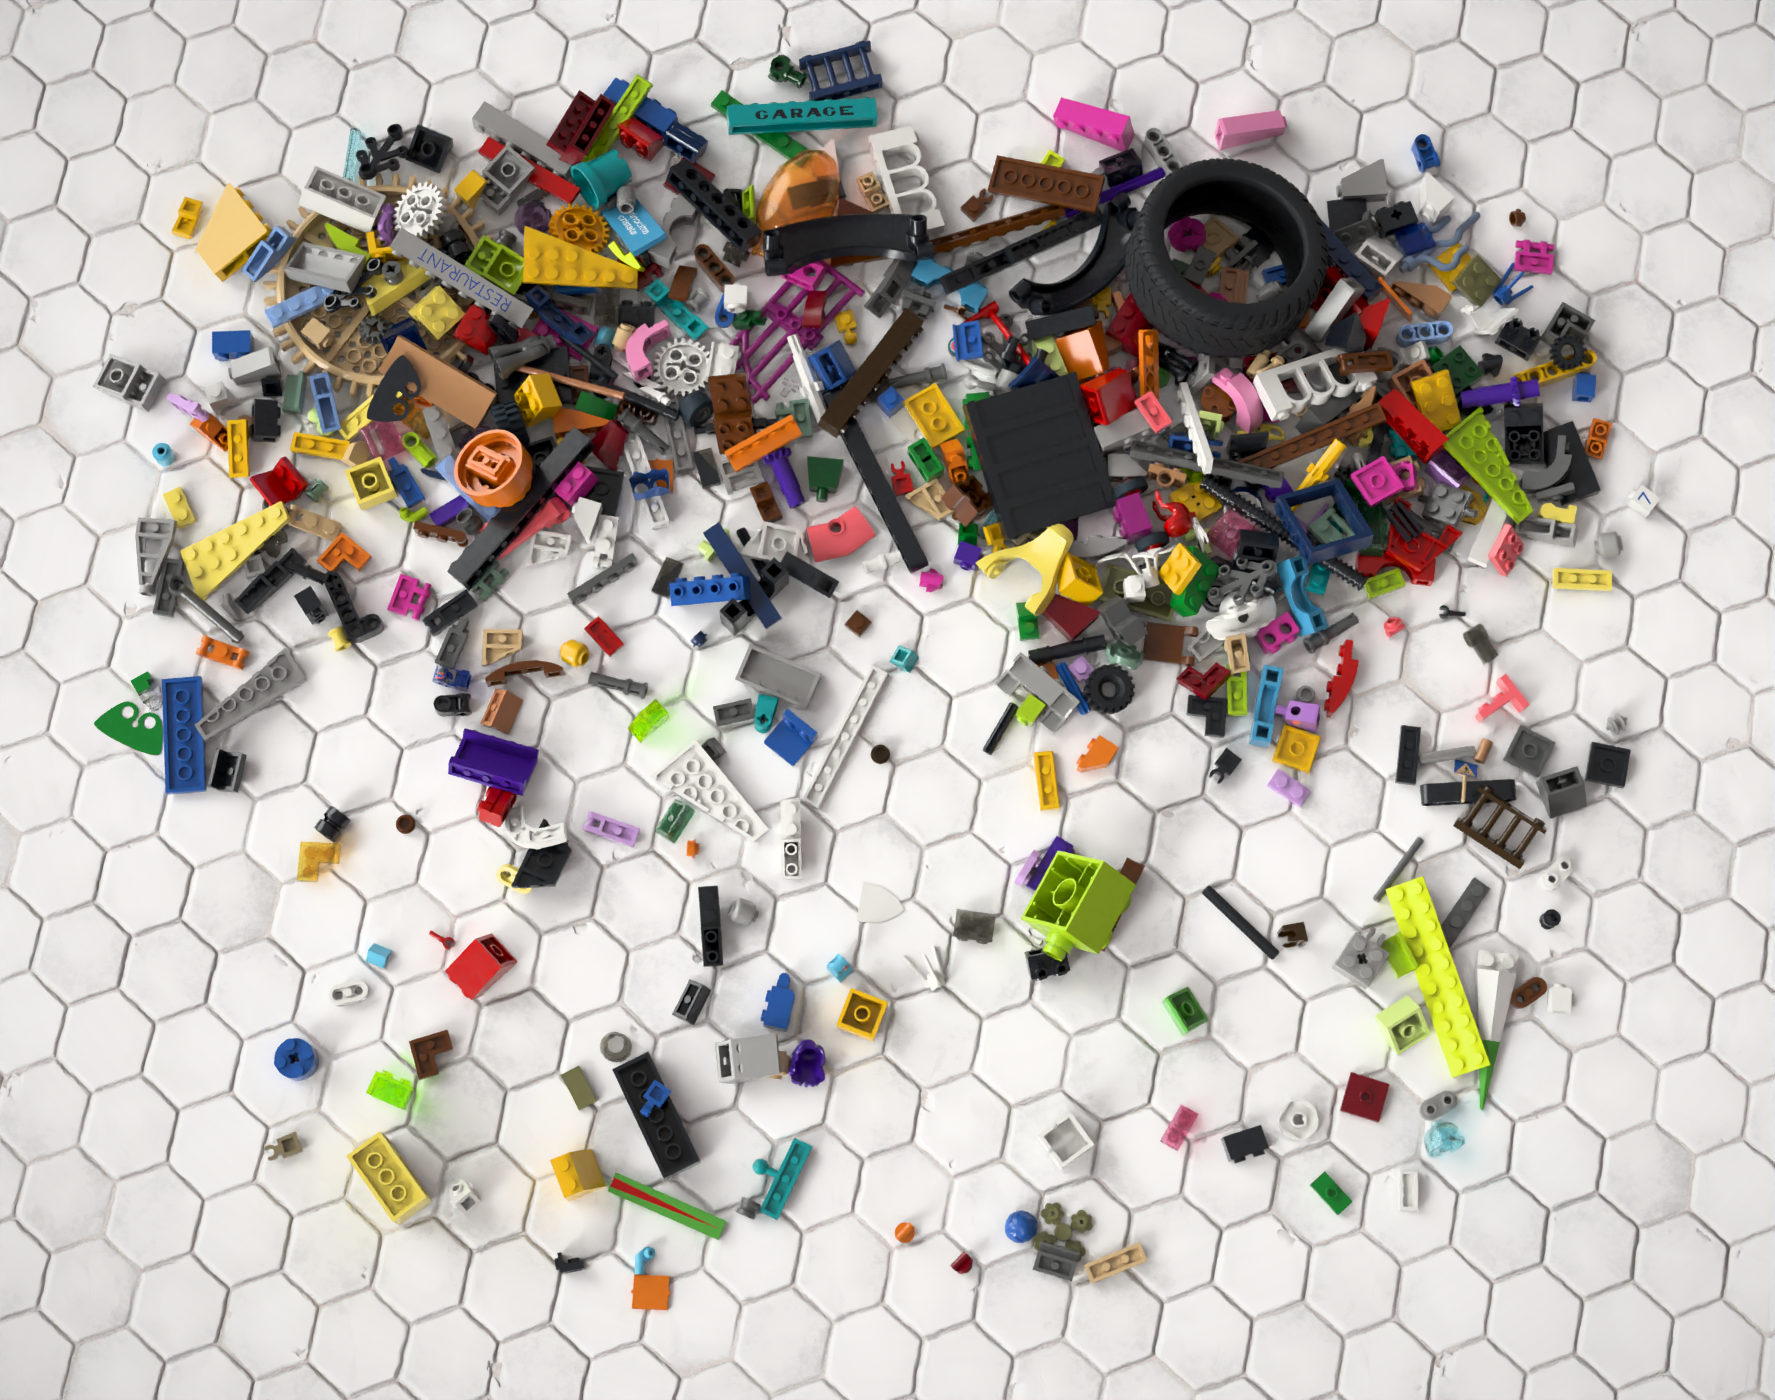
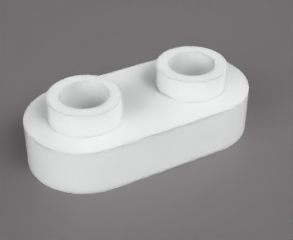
M1562 856L1555 860L1541 875V886L1548 891L1558 888L1574 870L1572 859ZM1562 863L1567 864V869L1562 868ZM1550 876L1554 878V883L1548 880Z
M360 980L333 986L329 990L328 997L335 1005L350 1004L365 1000L369 995V988L366 983ZM358 988L363 990L360 995L356 994ZM339 992L343 993V997L341 999L336 998V995Z

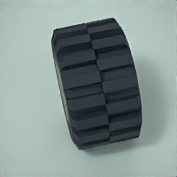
M511 399L491 406V412L497 429L511 432L522 445L529 444L530 439L517 402Z

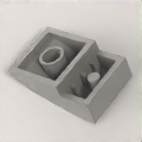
M506 145L482 171V177L488 182L479 199L500 216L523 189L533 174L535 167Z
M109 354L92 387L126 404L149 412L166 379L160 373L146 369L141 364Z

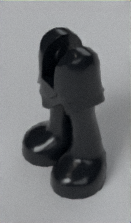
M1158 341L1159 367L1170 372L1175 377V385L1179 388V383L1186 382L1189 373L1192 374L1197 368L1199 360L1194 356L1187 357L1176 352L1175 348ZM1170 359L1174 360L1175 362H1177V363H1179L1180 365H1182L1183 368H1181V367H1179V366H1177V365H1175V364L1169 362V360H1170Z

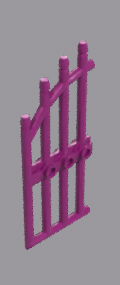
M824 260L818 262L824 266L825 274L829 273L836 278L825 290L828 293V298L841 284H844L850 290L825 316L821 328L803 327V315L799 318L792 313L808 295L809 290L803 288L787 307L778 302L793 285V283L786 281L759 310L763 312L762 318L766 316L773 321L750 347L749 335L752 329L741 330L729 344L737 346L742 341L741 357L737 360L735 374L743 366L747 374L748 384H751L756 390V393L751 397L753 404H756L761 398L768 401L770 395L767 391L794 363L793 353H791L762 386L756 380L761 371L788 343V336L798 334L803 350L805 351L808 348L812 351L824 338L820 333L855 294L860 297L865 294L862 288ZM778 327H781L787 333L752 370L749 358Z

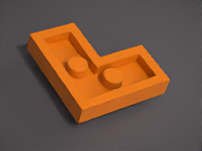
M341 532L316 561L327 571H336L344 561H347L360 572L372 556Z

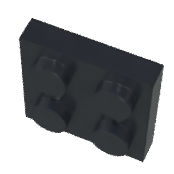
M1591 742L1584 780L1624 788L1631 750Z

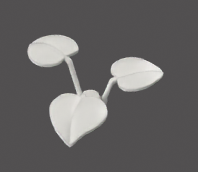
M1177 545L1167 548H1153L1133 555L1132 559L1136 557L1145 558L1147 568L1142 569L1143 573L1140 572L1128 552H1119L1105 556L1097 561L1095 567L1097 568L1102 562L1107 560L1126 558L1138 576L1144 577L1145 589L1160 584L1157 575L1159 573L1158 558L1164 553L1173 551ZM1148 558L1154 559V568L1153 566L1150 567Z

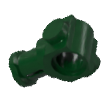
M778 55V57L771 61L768 78L774 82L789 81L800 89L806 81L807 74H802L795 70L787 56ZM783 67L782 70H776L775 68Z

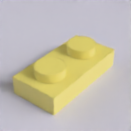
M181 486L163 494L173 519L177 521L178 529L196 522Z

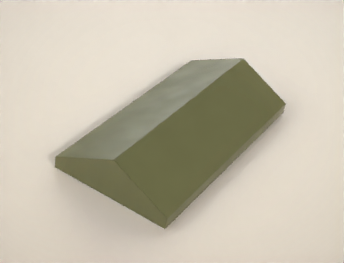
M1108 563L1101 585L1103 593L1097 600L1106 602L1115 595L1124 598V579L1131 575H1138L1137 572ZM1159 579V585L1145 589L1146 597L1144 602L1129 603V610L1170 623L1175 611L1170 607L1172 590L1161 579Z

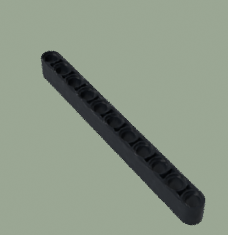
M839 386L822 393L827 409L841 392ZM851 419L848 423L850 425L844 435L840 433V436L909 572L912 574L929 566L927 558L857 420L853 421Z

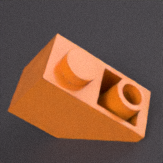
M211 413L209 419L205 422L194 418L189 425L207 440L226 452L228 449L227 427Z
M953 439L939 444L951 484L953 485L961 480L963 482L966 478L970 477L964 450L959 440Z
M1100 735L1097 739L1092 738L1087 746L1089 751L1086 755L1082 754L1076 762L1078 764L1077 771L1086 772L1107 768L1119 747Z

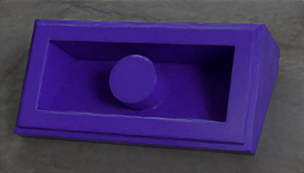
M459 495L430 513L429 516L436 526L445 527L456 520L460 511L470 508V506Z

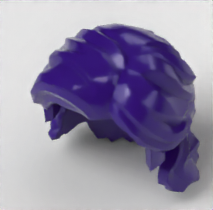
M813 1040L801 1041L791 1053L792 1064L788 1075L791 1076V1082L795 1085L802 1086L804 1083L806 1088L808 1086H818L825 1080L823 1066L826 1062L824 1049L821 1045H816Z

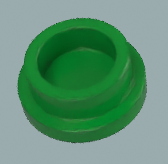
M1437 346L1428 348L1430 355L1428 361L1435 364L1444 357L1442 351Z

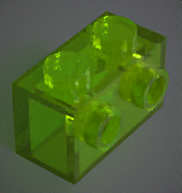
M382 1070V1073L376 1071L366 1094L405 1111L415 1090L411 1086L412 1082L404 1078L398 1081L392 1078L394 1074Z

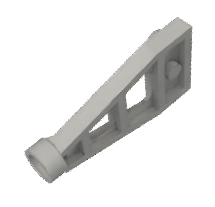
M138 517L135 541L140 585L139 594L154 596L163 562L168 557L175 540L176 520ZM148 539L162 540L158 553H147L146 541ZM146 559L157 560L153 572H145Z

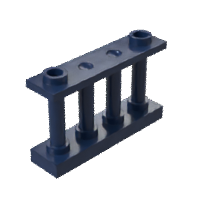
M859 41L855 45L813 56L806 55L799 59L800 70L807 69L813 89L812 92H809V100H838L882 88L881 74H873L867 53L871 52V42ZM860 55L866 73L865 78H855L850 57ZM843 61L848 82L842 84L837 82L831 62ZM824 64L830 81V87L822 89L819 86L814 67Z

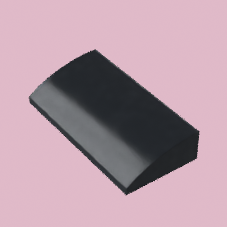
M1571 421L1545 431L1544 462L1547 468L1552 465L1556 458L1558 435L1566 436V441L1570 442L1569 453L1565 454L1572 455L1571 467L1566 477L1557 486L1572 482L1576 493L1563 496V499L1560 500L1561 505L1597 495L1601 489L1574 422Z

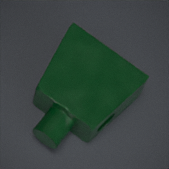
M807 456L809 491L817 492L816 501L825 503L828 501V493L835 494L837 492L844 467V459Z

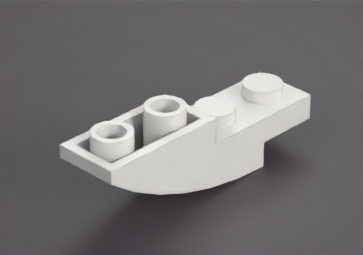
M800 799L781 800L782 879H802Z

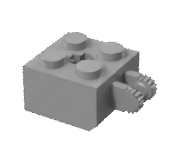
M1373 926L1366 937L1355 932L1332 969L1365 990L1370 986L1390 954L1380 947L1387 936L1384 933L1379 936L1376 944L1370 941L1376 930ZM1357 957H1362L1364 959V962L1362 964H1359V959Z

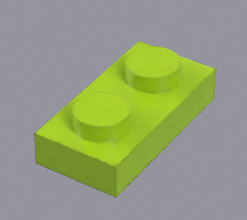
M1396 568L1368 578L1364 588L1370 600L1404 588L1406 584L1400 569Z

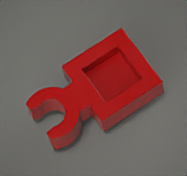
M901 461V469H895L894 464H891V472L896 475L891 477L895 497L914 491L910 473L904 474L905 463Z

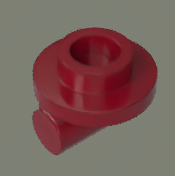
M964 1251L950 1266L958 1274L968 1273L973 1266V1259Z

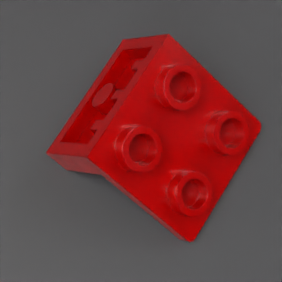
M286 456L279 459L273 470L251 476L249 479L270 506L280 501L285 504L298 500L308 487V483Z

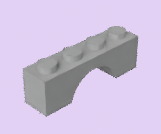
M680 193L677 198H673L670 212H666L663 217L661 229L665 232L667 239L646 250L651 262L667 269L670 268L677 255V244L670 237L672 231L681 225H693L699 213Z

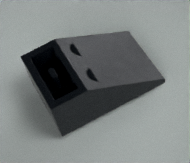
M1543 403L1521 404V406L1504 404L1505 455L1509 463H1544Z

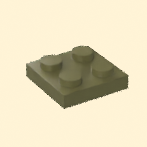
M1474 255L1452 284L1473 305L1481 308L1501 283L1502 279L1479 255Z

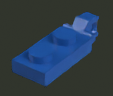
M395 457L390 458L388 462L392 470L388 472L408 509L424 501L425 497L404 463L399 466Z

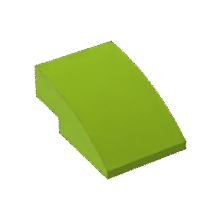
M483 235L464 266L512 296L515 295L523 282L524 258L503 244L499 245Z

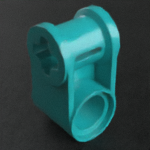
M759 694L754 717V726L759 733H767L771 730L774 714L777 710L778 697ZM762 720H766V722H764V725L760 724Z

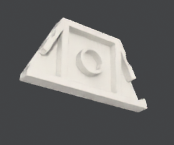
M765 521L740 552L741 556L770 562L775 557L781 562L786 551L812 565L807 554V546L803 541L804 536L801 529Z

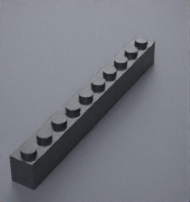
M575 427L568 431L559 445L552 449L551 454L539 464V467L532 474L531 488L525 497L510 507H502L499 513L489 520L484 530L476 535L475 540L463 550L461 556L451 563L447 572L452 578L470 591L555 494L554 490L578 461L582 463L595 449L596 446L591 439Z

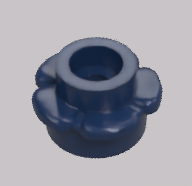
M700 630L690 640L693 647L697 645L700 648L707 641L705 638L707 633L704 634Z

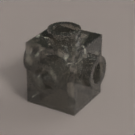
M727 241L722 250L725 252L722 260L740 268L743 261H748L751 252L747 250L742 253L731 242Z

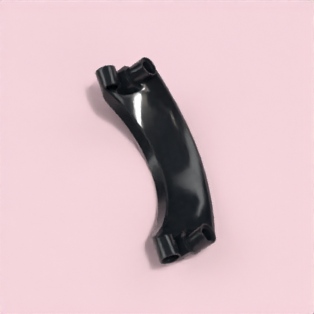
M1119 192L1104 206L1101 227L1096 243L1088 258L1074 273L1060 281L1049 284L1035 283L1023 278L1009 290L1010 298L1021 309H1029L1030 313L1034 316H1049L1074 308L1105 289L1125 267L1126 247L1140 214L1136 207L1128 208L1131 205L1129 196L1124 192Z
M867 213L836 215L791 223L763 232L764 265L767 277L789 275L808 264L843 256H881L909 262L931 260L935 257L934 245L932 242H929V234L927 233V217L921 214Z

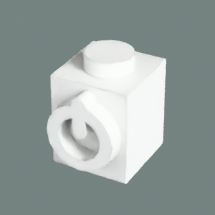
M742 283L725 285L724 309L731 313H741L747 310V304H751V292H748V286Z

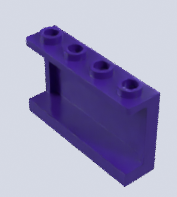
M465 728L454 757L451 756L449 760L448 774L523 796L538 763L539 750Z

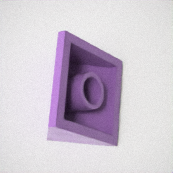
M1444 450L1430 460L1424 470L1437 483L1458 489L1471 477Z

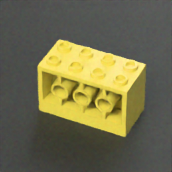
M379 1131L346 1156L392 1222L398 1225L403 1224L433 1201L392 1142L382 1132Z

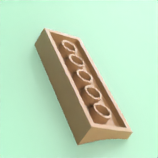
M399 335L378 371L385 375L399 356L404 355L420 379L422 389L419 396L475 429L482 426L498 393L409 339ZM409 382L405 386L414 393L417 390V386L413 382Z

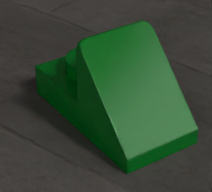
M1026 602L1016 603L1020 641L1039 639L1038 616H1035L1026 609Z

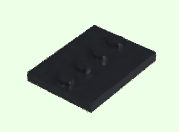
M567 346L551 349L550 353L524 364L525 366L571 378L569 348ZM494 364L496 392L498 393L497 404L511 399L515 400L514 394L529 374L514 371L507 379L502 380ZM552 381L562 404L574 402L572 386Z

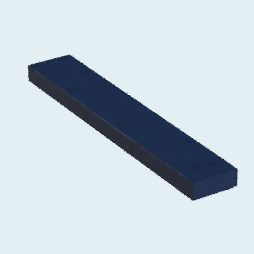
M718 522L703 532L729 574L742 573V576H749L751 599H747L765 629L783 619L721 524Z

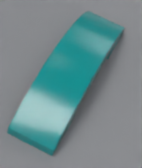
M658 278L644 290L652 302L680 330L696 341L709 329L697 315L694 316L680 301L669 299L670 289Z

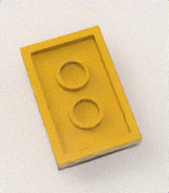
M1445 369L1411 381L1418 410L1441 432L1456 427L1462 422L1448 370Z
M936 383L904 400L905 408L932 450L939 447V444L947 442L965 432V428Z

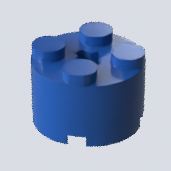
M289 1038L277 1048L274 1056V1065L279 1073L292 1081H302L315 1074L319 1066L317 1051L311 1044L299 1038ZM295 1057L300 1059L299 1062H294L293 1060Z

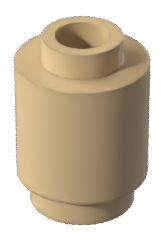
M621 323L617 327L612 344L615 346L614 349L625 352L627 342L635 331L634 326Z

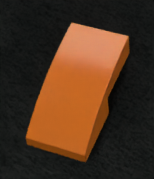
M1593 418L1584 447L1588 456L1602 460L1613 423Z

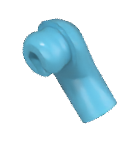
M645 1247L635 1255V1274H645V1263L655 1256L653 1248Z

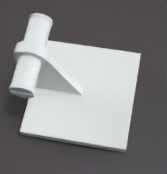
M1468 304L1461 308L1462 314L1470 316L1477 326L1472 331L1474 335H1493L1501 329L1500 326L1514 319V314L1519 311L1518 308L1498 309L1489 316L1481 311L1477 305Z

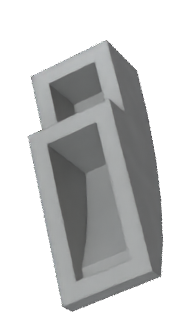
M1527 517L1520 524L1516 523L1515 527L1518 536L1574 548L1578 535L1576 524L1559 523L1556 519Z

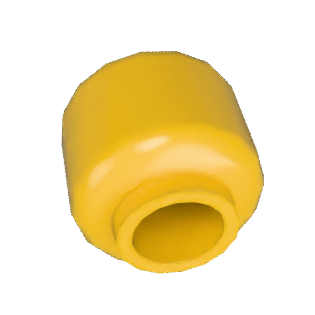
M571 639L560 647L563 662L576 668L587 663L590 656L587 645Z

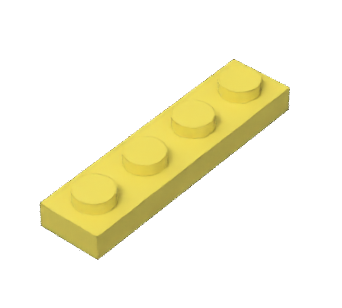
M397 392L396 397L398 399L402 398V393ZM373 395L340 422L341 430L339 432L346 441H351L374 422L367 419V410Z

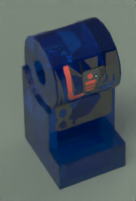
M436 666L432 682L467 692L472 675L467 670L461 671L445 666Z

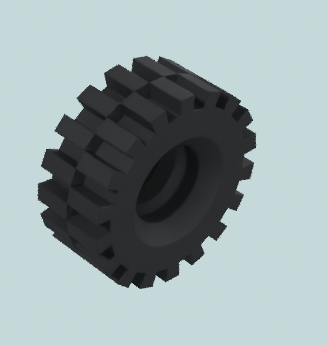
M1115 664L1102 665L1091 672L1085 681V699L1088 698L1089 706L1092 705L1094 707L1093 710L1096 712L1099 710L1101 714L1108 713V715L1118 713L1132 702V697L1135 695V692H1133L1135 684H1132L1133 677H1129V672L1122 670V667L1119 665L1117 667L1114 666ZM1106 682H1111L1116 687V693L1112 697H1107L1102 692V686Z

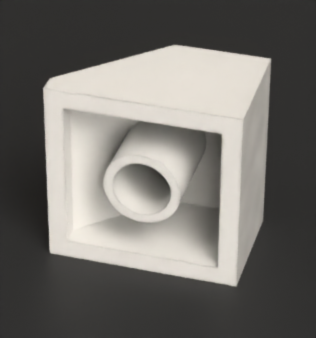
M1428 172L1424 175L1418 189L1419 214L1425 222L1434 226L1449 211L1455 198L1451 192Z

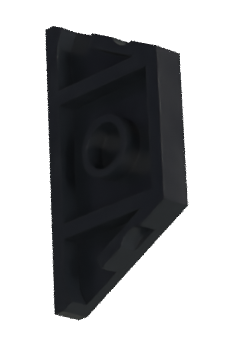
M543 818L539 828H545L550 825L548 821ZM566 842L541 849L529 848L511 887L514 889L556 887L572 853V849Z

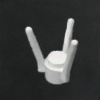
M935 945L932 946L938 971H934L927 955H923L930 974L927 975L928 979L904 955L903 959L924 982L926 988L930 987L933 991L946 984L944 980L946 977L943 973Z

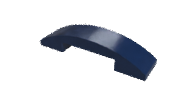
M538 284L526 293L525 297L534 311L547 325L564 338L583 345L594 335V332L581 321L576 324L550 301L552 296Z

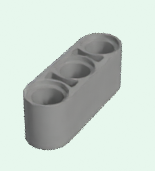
M1150 128L1146 132L1144 145L1158 167L1163 168L1166 177L1173 172L1169 167L1179 169L1182 167V162L1163 133L1157 128ZM1154 137L1157 141H1151L1149 138ZM1165 152L1167 156H1161L1159 153Z

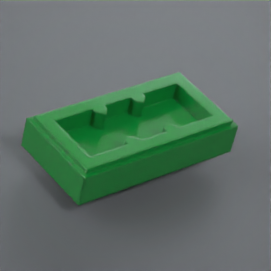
M1325 1171L1310 1184V1187L1336 1215H1339L1352 1203V1200Z

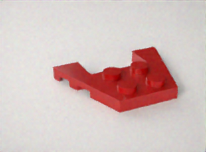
M1397 496L1393 505L1400 501L1409 511L1412 504ZM1392 512V515H1393V516L1396 518V520L1400 523V520H1399V519L1396 517V515ZM1390 523L1386 554L1421 572L1457 541L1463 533L1447 525L1439 540L1422 532V534L1406 543ZM1403 527L1407 534L1411 536L1408 530L1405 527Z

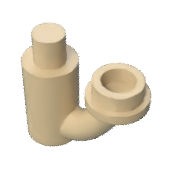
M1265 350L1262 354L1259 353L1246 374L1254 379L1258 373L1284 365L1285 360L1281 356L1275 355L1271 359L1272 363L1267 366L1271 352Z

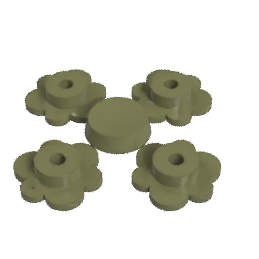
M1057 1202L1053 1204L1047 1203L1045 1209L1041 1211V1216L1047 1224L1053 1223L1057 1226L1054 1230V1235H1049L1046 1231L1035 1235V1250L1039 1249L1041 1240L1054 1244L1057 1238L1059 1241H1066L1065 1248L1079 1251L1080 1255L1077 1262L1081 1261V1256H1084L1086 1253L1085 1248L1081 1246L1080 1241L1074 1242L1069 1239L1072 1236V1230H1078L1080 1234H1083L1085 1230H1091L1093 1227L1092 1222H1090L1092 1216L1087 1215L1084 1210H1079L1077 1215L1073 1214L1071 1216L1072 1222L1069 1226L1068 1224L1061 1223V1217L1064 1216L1061 1205Z

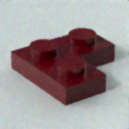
M1216 662L1204 675L1188 666L1176 680L1178 684L1207 701L1232 674L1230 670Z

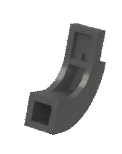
M1558 435L1557 454L1550 467L1541 471L1523 470L1522 490L1524 493L1535 494L1536 492L1556 487L1566 477L1572 463V455L1565 454L1569 453L1570 442L1566 441V436Z

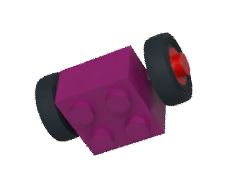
M1144 477L1128 479L1114 489L1117 501L1112 513L1115 523H1119L1121 528L1119 530L1120 536L1127 540V545L1135 543L1138 553L1164 547L1170 542V538L1165 531L1155 533L1151 531L1152 525L1140 497V494L1149 488Z

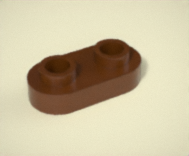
M1533 977L1512 992L1511 1004L1517 1009H1523L1546 993L1547 984L1545 980L1540 977ZM1537 985L1539 990L1534 991L1532 986ZM1517 996H1521L1523 1001L1518 1002Z

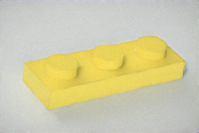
M1554 568L1553 589L1611 591L1612 571Z

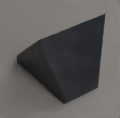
M1356 312L1330 326L1324 345L1348 353L1363 352L1367 337L1358 313Z

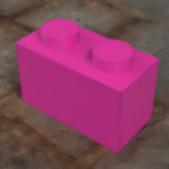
M578 461L554 492L573 507L574 502H578L579 497L584 498L599 479Z

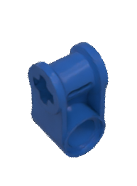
M1425 134L1418 135L1411 146V151L1419 171L1423 173L1426 169L1440 167V159L1430 137ZM1417 143L1424 144L1425 148L1419 147Z

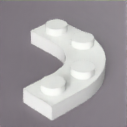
M523 805L511 808L505 819V826L510 838L522 847L541 849L567 842L564 823L545 828H532L528 826Z

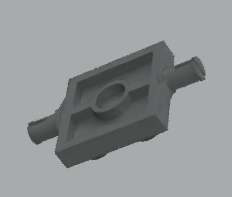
M1438 483L1431 496L1422 494L1417 498L1418 502L1426 503L1421 514L1422 517L1437 523L1457 528L1459 522L1465 516L1473 518L1478 516L1477 510L1469 508V504L1474 497L1472 492Z

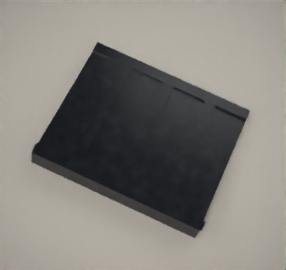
M1076 372L979 401L967 402L968 404L962 406L1004 541L1008 539L1014 540L1018 538L1017 536L1115 506L1116 499Z

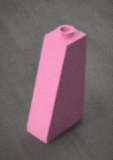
M1280 110L1218 119L1214 135L1219 151L1283 135L1285 127H1287V121L1285 116H1282Z

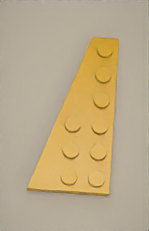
M524 227L523 283L637 290V269L530 227Z

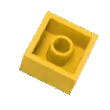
M851 988L836 1028L874 1042L888 1002Z

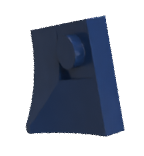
M1033 357L1025 369L1009 383L1008 387L1016 390L1060 376L1039 358Z

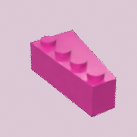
M1062 97L1053 115L1057 127L1069 130L1122 152L1129 149L1135 135L1130 116Z

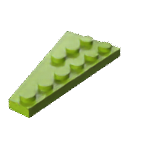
M1479 407L1446 434L1449 440L1444 448L1517 524H1520L1533 512V509L1524 491L1520 489L1517 483L1518 479L1515 473H1512L1509 467L1510 463L1498 439L1494 437L1489 421H1486L1483 415L1482 407Z

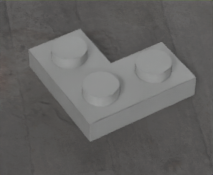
M1204 354L1198 355V369L1193 374H1190L1186 381L1192 396L1215 376L1216 357Z

